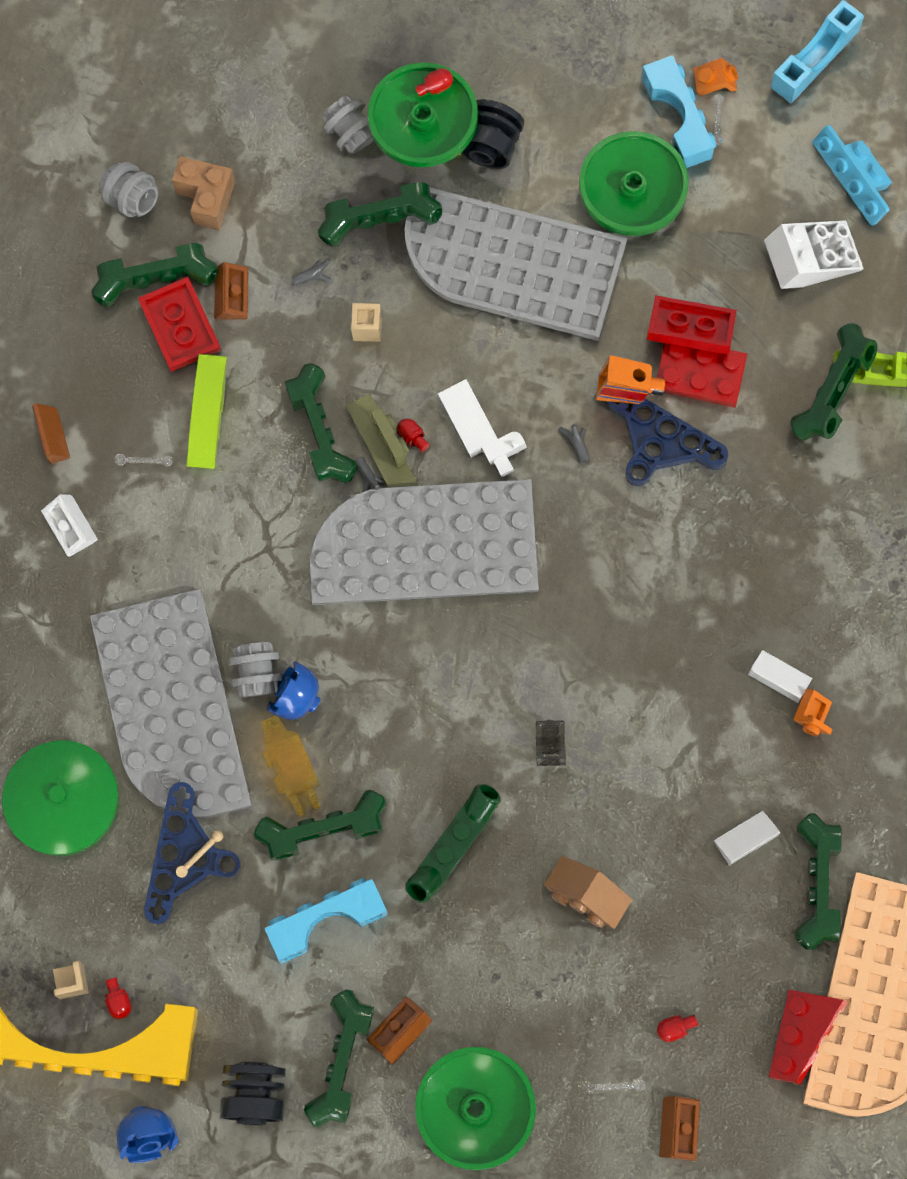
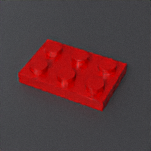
M189 277L138 298L170 372L198 361L199 354L212 355L221 351L218 340Z
M655 295L647 340L729 355L737 310Z
M665 343L657 378L665 379L664 393L736 408L748 353L730 350L728 355Z

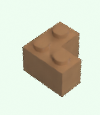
M180 156L172 179L175 193L194 198L191 208L194 225L220 231L235 185L232 169Z
M561 856L544 883V886L552 892L550 897L563 906L569 903L576 911L588 914L586 919L599 928L606 925L615 929L633 900L600 871L564 856Z

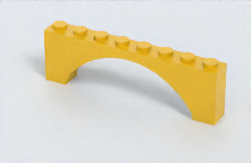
M165 1004L164 1012L148 1028L129 1041L100 1052L73 1054L54 1051L31 1041L12 1024L0 1007V1065H3L4 1060L15 1061L14 1066L32 1069L33 1064H42L46 1071L62 1072V1067L74 1068L73 1073L91 1076L92 1071H101L105 1078L121 1079V1074L133 1075V1081L150 1083L151 1078H160L164 1085L180 1086V1081L188 1082L198 1010L195 1007Z

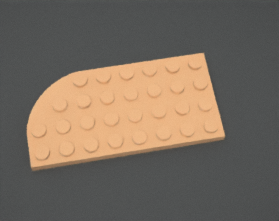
M858 872L854 874L827 997L842 999L848 1003L844 1010L838 1013L832 1024L834 1025L829 1036H825L817 1050L818 1055L810 1067L802 1102L804 1105L845 1116L863 1117L889 1111L907 1101V885Z

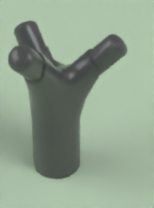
M326 259L324 262L318 260L310 269L292 276L295 286L310 280H323L330 283L331 278L321 273L330 264V260Z
M576 424L571 426L572 432L560 426L558 431L564 434L573 444L580 463L589 461L590 457L584 443L586 428H581L579 433Z
M359 457L355 460L357 469L363 479V492L370 490V485L378 490V483L381 485L385 484L383 479L372 472L364 457Z

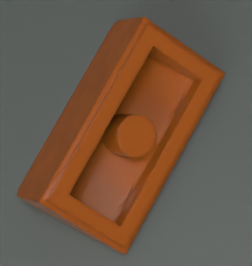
M223 262L218 266V274L215 279V319L248 318V267Z
M33 404L32 408L45 456L49 463L53 464L69 459L70 454L58 410L43 404Z
M406 996L366 1040L391 1064H394L431 1024L432 1019Z
M677 1096L663 1098L659 1153L661 1158L697 1161L699 1099Z

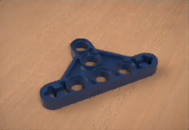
M646 398L642 404H634L631 413L628 412L629 405L626 403H619L617 405L615 402L607 401L609 409L624 418L634 454L625 472L626 479L631 485H645L655 470L695 461L711 470H719L725 466L728 459V450L722 443ZM641 407H645L651 411L652 415L647 420H641L636 416V411ZM669 421L674 424L675 431L671 434H664L659 428L660 424ZM687 436H695L699 441V445L696 448H688L684 445L683 440ZM704 443L708 444L706 447V451L704 450L703 455H700L699 453L702 450ZM649 444H656L660 447L661 452L658 456L652 457L646 454L645 447ZM720 452V459L710 460V453ZM635 466H641L645 469L646 476L642 479H636L631 476L630 470Z
M185 782L174 784L170 788L144 907L146 919L154 924L165 922L171 913L173 899L208 875L231 877L240 868V860L235 853L215 848L212 845L205 852L207 860L203 866L196 867L192 865L187 870L188 872L185 877L177 876V867L184 866L190 860L191 853L195 850H200L210 840L192 814L195 792ZM180 787H186V793L190 794V798L184 799L182 808H188L187 814L180 811H169L170 805L175 807L177 805V798L173 796V792L179 791ZM173 815L180 816L184 821V827L179 832H171L167 827V821ZM167 844L175 845L178 849V856L173 861H166L161 856V849ZM225 855H229L235 860V868L231 872H223L219 869L218 862ZM166 873L171 876L172 884L168 889L160 890L156 887L155 878L158 874ZM152 891L160 895L170 894L169 901L164 898L162 900L161 906L163 909H166V913L160 914L159 919L153 918V913L149 912V907H154L157 897L151 898Z

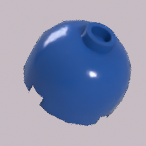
M296 661L293 662L294 669L289 666L282 675V681L278 682L275 702L269 701L267 705L269 712L286 720L299 719L307 711L313 713L321 699L317 696L319 690L318 679L312 671Z
M146 1106L132 1109L130 1114L121 1121L116 1133L120 1158L123 1160L124 1157H128L129 1163H143L162 1157L159 1151L169 1147V1151H172L178 1144V1136L172 1119L162 1110Z

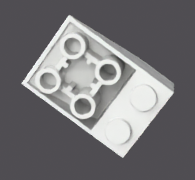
M846 220L781 224L764 239L781 289L805 287L863 270Z

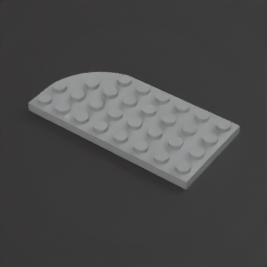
M431 187V197L442 204L443 213L439 221L429 226L415 216H407L405 222V243L410 262L426 286L443 299L455 304L599 341L627 244V238Z
M531 479L379 488L378 490H367L348 499L326 519L313 543L310 556L312 605L538 592Z
M201 589L91 615L90 619L122 763L128 777L139 792L157 807L165 810L170 788L178 782H185L195 792L192 814L196 819L212 818L252 808ZM180 787L179 791L173 792V796L177 798L176 807L170 805L169 811H180L187 814L188 808H182L184 799L190 798V794L186 793V787Z

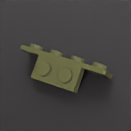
M371 394L348 403L346 408L387 487L419 486L407 464L406 454L409 453L408 447L402 437L398 439L393 431L397 427L390 414L385 415L382 408L377 407Z

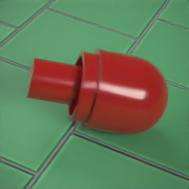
M439 68L424 77L425 82L415 88L420 97L429 92L432 95L439 94L452 85L453 76L449 70Z
M405 418L397 424V434L400 438L404 439L407 445L410 447L416 446L421 452L429 448L430 444L424 439L425 433L423 429L413 419Z
M117 977L106 980L109 994L105 995V1003L108 1012L115 1019H124L131 1012V1002L128 993H126L125 989L120 990Z
M674 1015L663 1019L658 1024L657 1034L662 1041L673 1042L688 1035L686 1030L699 1025L695 1015L683 1019L681 1015Z

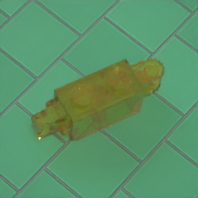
M278 716L262 721L266 738L264 744L267 749L262 754L268 768L274 766L278 776L274 777L273 780L279 794L286 793L298 817L304 815V809L296 796L304 792L308 793L311 806L314 809L320 808L321 806L313 790L320 786L298 733L291 730L287 732Z

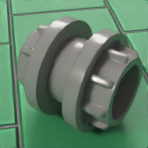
M348 95L333 103L324 112L322 119L326 123L324 126L328 135L337 133L340 137L336 143L337 147L341 151L347 149L349 153L356 154L366 148L374 139L370 132L368 116L365 117L361 113L365 104L361 99L354 100Z
M131 162L117 163L110 166L101 178L100 189L103 194V200L111 207L118 208L127 217H140L147 214L157 201L158 187L155 185L154 177L147 172L140 171Z
M258 642L235 646L233 649L234 657L229 658L230 666H238L239 678L232 680V687H238L239 696L246 698L275 694L278 691L277 682L282 681V674H273L272 661L280 660L279 652L273 651V644Z

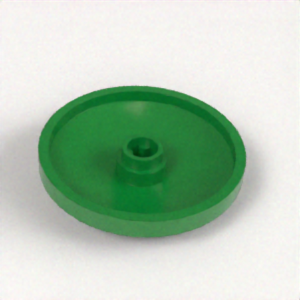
M422 62L402 66L385 76L372 93L368 106L370 132L377 146L388 157L401 164L413 167H432L443 164L458 156L468 146L475 134L478 123V110L474 92L461 75L443 65ZM439 68H445L451 72L453 82L448 89L439 94L432 95L429 92L421 97L418 95L415 87L425 82L424 77Z
M640 131L616 133L597 143L584 159L579 177L580 197L592 219L609 231L627 236L651 234L669 225L682 210L689 185L686 165L677 150L664 139Z
M68 740L46 742L27 751L9 771L2 792L3 813L11 831L27 847L50 856H69L85 851L95 845L112 826L119 806L118 783L106 760L92 748Z
M467 1047L443 1056L427 1071L417 1092L415 1113L420 1134L436 1156L454 1167L477 1171L500 1166L513 1158L523 1148L534 1126L536 1101L527 1075L511 1058L493 1049Z

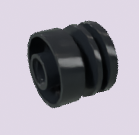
M487 99L476 100L478 110L476 131L471 142L460 154L477 165L491 169H505L511 162L515 151V143L519 141L520 132L524 128V119L516 110L503 103Z
M240 1062L234 1065L223 1066V1074L236 1076V1080L222 1081L223 1087L235 1090V1096L221 1098V1119L235 1120L236 1124L266 1125V1122L283 1121L284 1101L272 1098L271 1092L285 1089L284 1083L272 1082V1078L286 1077L285 1068L276 1067L264 1062Z

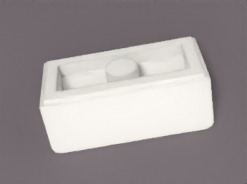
M59 494L41 510L68 557L98 540L72 495Z
M763 650L748 674L799 703L812 680L808 675Z
M761 811L715 839L714 843L730 866L776 838L780 832L764 811Z

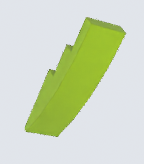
M836 350L833 353L832 364L836 361L841 351ZM898 351L894 355L877 353L869 371L858 369L851 383L907 387V353Z
M199 354L192 403L187 467L216 468L221 413L224 407L227 356Z

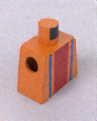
M610 355L598 374L596 400L642 404L648 394L663 395L665 379L651 377L652 366L650 364Z

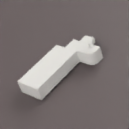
M466 379L438 393L470 457L473 458L484 452L490 465H496L501 477L513 472L514 469L508 457L527 448L521 434L511 432L498 439Z

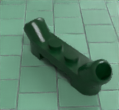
M424 182L400 186L401 196L355 207L351 206L347 198L324 206L326 219L319 227L318 235L329 246L337 247L350 230L358 228L369 229L374 227L375 224L384 222L395 223L407 216H415L430 226L437 223L443 213L442 204L431 197L430 187Z
M185 244L175 247L177 257L127 268L124 267L121 258L99 264L96 268L99 280L91 290V293L96 302L104 307H111L125 289H144L153 283H171L177 278L186 276L204 286H208L216 279L218 266L205 257L202 244Z
M849 323L838 330L837 336L842 348L838 358L831 365L829 375L823 386L818 389L812 407L793 416L790 421L795 436L801 441L816 435L825 439H830L834 436L843 420L836 411L858 369L869 371L877 355V342L864 337L861 327L857 324Z
M304 364L298 377L284 382L293 410L305 408L319 449L309 452L317 479L321 482L333 478L344 484L349 483L356 473L357 464L355 460L332 450L331 444H334L335 441L330 427L325 429L322 420L326 419L322 403L316 404L314 399L325 380V373L323 369L315 364Z
M479 784L474 787L465 804L418 869L407 880L405 890L413 900L419 903H426L433 896H436L477 837L488 826L501 802L499 793L493 787L487 784Z
M366 790L353 812L343 814V811L331 812L326 815V819L315 821L314 818L301 820L297 823L298 826L287 828L270 817H264L259 821L254 830V838L268 847L270 860L272 861L300 855L298 843L351 829L354 831L356 840L366 838L383 831L380 815L385 809L387 802L377 792Z
M810 813L797 825V833L814 849V858L809 859V875L814 876L813 887H809L808 904L813 905V914L795 930L794 935L797 942L806 950H814L824 940L838 941L840 936V910L829 909V856H838L841 852V825L825 824L816 813Z
M343 990L335 995L330 1002L332 1009L343 1026L342 1035L337 1034L335 1037L332 1052L337 1053L334 1065L329 1064L325 1081L330 1082L328 1091L305 1104L303 1109L310 1123L315 1128H320L331 1120L346 1124L353 1094L342 1090L356 1034L368 1037L374 1013V1006L360 1003L353 990Z

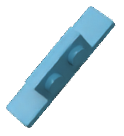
M825 126L813 140L814 146L871 226L876 225L889 211L888 205L878 192L887 189L892 184V181L863 140L844 145L832 126Z

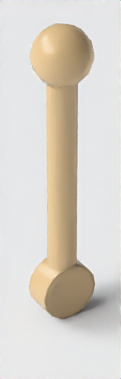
M219 830L214 831L212 838L184 866L177 867V876L185 877L188 872L187 870L215 842H220L223 839V833Z

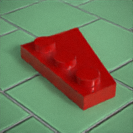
M789 990L769 1077L801 1085L818 1055V1048L825 1036H829L834 1027L832 1025L838 1013L844 1010L848 1002L842 999Z

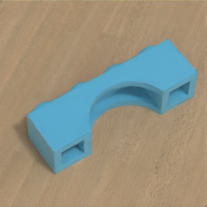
M842 0L826 17L821 28L809 44L797 55L793 56L791 54L774 72L771 88L792 104L860 31L864 15L845 0Z
M673 55L644 65L641 79L651 101H661L670 104L682 117L683 125L674 134L672 146L682 157L686 168L712 159L713 151L716 147L715 138L705 128L706 121L702 110H697L695 106V95L691 86H686L682 65L676 63Z
M365 878L359 879L349 885L350 889L342 893H339L338 890L333 891L322 897L323 902L314 906L312 903H307L296 909L297 914L288 918L285 915H281L269 921L270 926L264 929L280 964L307 953L308 938L312 929L318 922L327 917H348L363 927L387 916V910L373 879L368 881Z

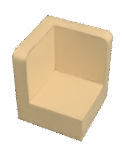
M352 303L351 331L353 341L381 342L382 314L380 304Z
M79 960L73 961V965L53 969L56 989H54L55 997L65 999L89 993L84 964Z

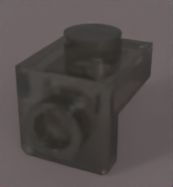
M536 721L537 766H566L565 721Z

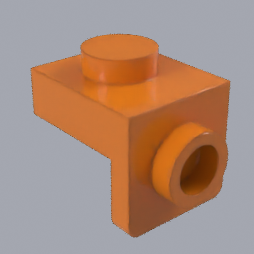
M723 58L693 68L696 90L699 95L703 96L725 87L731 92L737 90V70L734 65L729 64Z
M806 689L793 720L802 725V730L807 734L818 736L819 733L830 735L833 729L825 725L824 721L832 701L815 690Z

